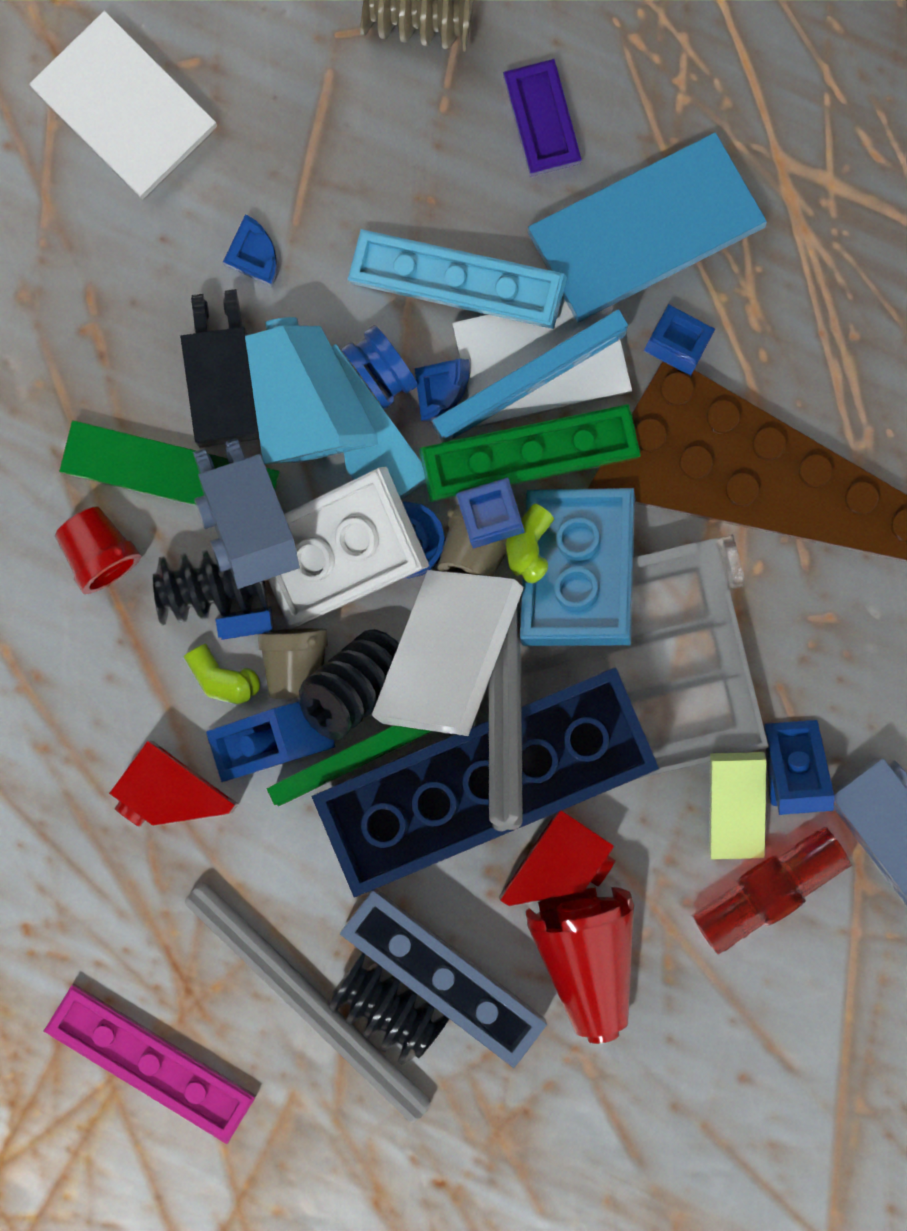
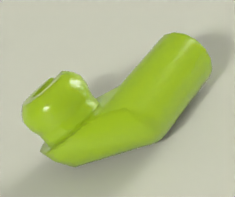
M534 503L521 519L525 533L507 538L505 543L510 570L515 576L521 575L527 583L538 582L548 570V561L539 555L537 542L554 521V517L549 511Z
M206 643L183 656L203 692L209 698L241 704L248 702L250 697L257 694L260 690V679L254 670L243 668L238 672L220 668Z

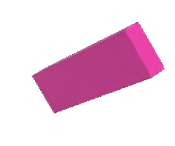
M76 984L71 985L43 1031L225 1144H228L256 1098L255 1094Z

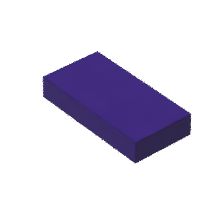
M555 59L503 72L505 87L530 177L581 164L582 159Z

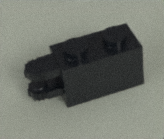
M237 289L226 290L224 293L223 306L228 319L229 329L209 331L208 302L204 299V294L191 295L195 333L180 335L194 440L199 448L226 444V441L237 438L238 442L259 439L245 336L248 333L245 327H242Z

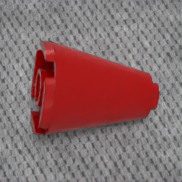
M596 887L586 888L584 892L539 901L540 912L537 914L530 908L525 911L528 929L576 1035L587 1037L588 1042L593 1044L607 1043L617 1039L620 1036L619 1031L628 1026L634 904L630 891L617 887H611L613 897H598Z

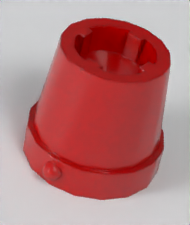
M99 506L85 509L71 517L58 528L54 535L75 575L74 581L83 594H91L113 584L131 571L142 557L134 544L126 540Z

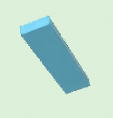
M363 229L360 230L348 276V281L354 285L550 329L555 327L567 280L564 273Z

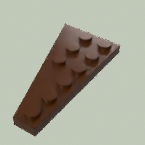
M665 362L661 363L631 414L641 456L629 461L600 466L587 488H634L635 504L653 506L685 513L689 516L764 532L796 537V539L815 543L820 542L848 548L856 552L907 562V495L696 370L690 376Z

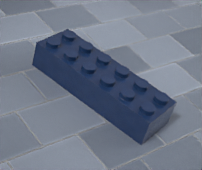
M616 667L521 707L522 824L519 828L659 770ZM489 721L471 728L469 736L456 734L311 796L354 898L514 831L509 829L498 831L494 829L493 823L489 820Z

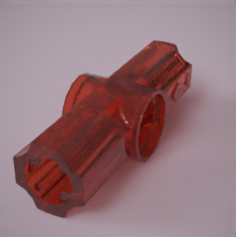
M824 826L798 842L781 856L773 855L748 870L737 879L736 882L738 884L692 914L691 917L711 948L719 955L741 939H745L762 925L770 926L794 912L806 902L805 897L851 867L852 864L841 844L830 830Z

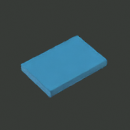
M634 488L527 490L526 512L532 504L536 503L549 511L554 517V521L537 542L539 555L548 561L546 574L536 583H527L523 579L522 586L524 588L522 591L520 628L522 646L631 645L635 518Z

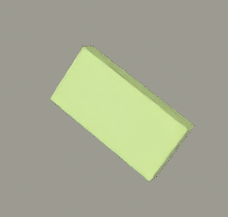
M710 753L709 853L711 860L765 858V753Z

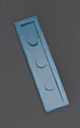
M620 310L614 311L433 419V428L441 442L455 439L624 338L628 324Z

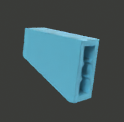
M296 317L278 318L266 321L265 331L245 336L264 464L301 463L378 445L376 432L321 326H298V319Z

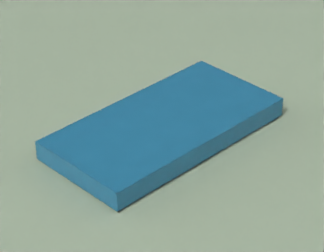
M715 132L528 226V235L547 269L566 275L567 280L563 298L577 323L764 229L767 221Z

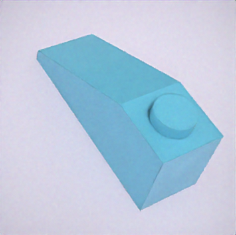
M334 344L332 349L376 432L378 445L344 452L348 475L352 480H355L377 468L387 466L402 501L426 483L422 462L343 353Z

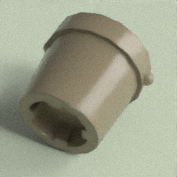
M459 504L454 509H449L447 511V515L450 517L448 522L449 530L437 567L438 571L493 577L507 553L505 545L507 538L473 549Z
M281 629L258 634L259 650H262L270 698H299V689L302 682L324 665L325 647L328 646L327 629Z

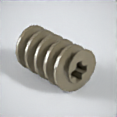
M364 0L360 35H367L373 23L376 22L379 37L387 39L394 26L397 25L401 42H409L414 31L418 29L421 44L429 46L438 32L440 33L443 49L450 50L457 36H461L463 51L466 52L474 0Z

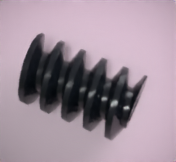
M207 550L201 551L198 567H193L186 553L180 554L178 568L173 571L166 558L159 557L156 573L153 574V592L157 616L161 626L167 622L169 609L172 610L179 623L187 621L190 606H193L200 619H207L212 602H214L222 616L230 614L233 599L237 601L243 613L251 611L255 595L258 597L263 608L268 609L265 580L238 589L231 570L220 572L218 564L214 563Z
M377 629L365 630L302 682L299 689L300 707L306 720L320 735L331 740H340L349 733L350 729L360 724L363 717H367L373 712L399 645L396 639L386 632Z
M362 952L334 989L329 1009L335 1012L346 1004L350 1005L346 1023L349 1025L354 1024L363 1017L367 1018L368 1021L363 1034L367 1039L381 1030L385 1032L380 1048L384 1052L398 1043L402 1045L398 1059L399 1064L403 1065L414 1057L419 1059L441 1033L449 1018L443 1015L434 1022L431 1021L435 1007L426 1002L415 1008L414 1005L418 994L408 989L398 995L397 991L400 980L391 976L381 982L380 977L383 967L375 962L364 969L362 966L366 954Z

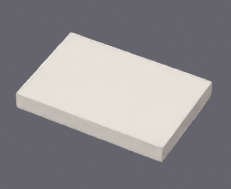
M105 11L29 83L30 88L142 200L217 127V123Z
M562 298L554 329L492 315L453 322L452 327L460 359H469L470 374L467 384L469 398L613 313V307L610 306L577 323L565 299ZM617 341L476 425V428L631 393L632 388L621 341Z
M387 466L377 468L285 513L284 516L294 538L300 568L270 578L268 581L289 630L429 567V563Z
M427 570L372 716L382 724L469 736L524 587L511 578Z

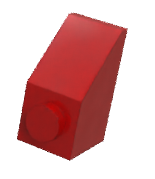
M154 741L146 742L109 792L110 795L119 801L114 809L138 827H141L144 821L153 826L230 814L239 805Z
M561 810L553 815L499 896V899L506 905L513 906L584 892L590 882L599 887L616 862L614 858L609 856L614 845Z

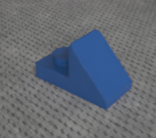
M818 720L764 724L768 743L766 760L769 797L771 805L778 807L779 815L834 811V791Z

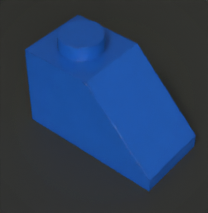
M299 701L273 708L206 732L221 783L336 747L334 740L320 735L311 727L303 715Z

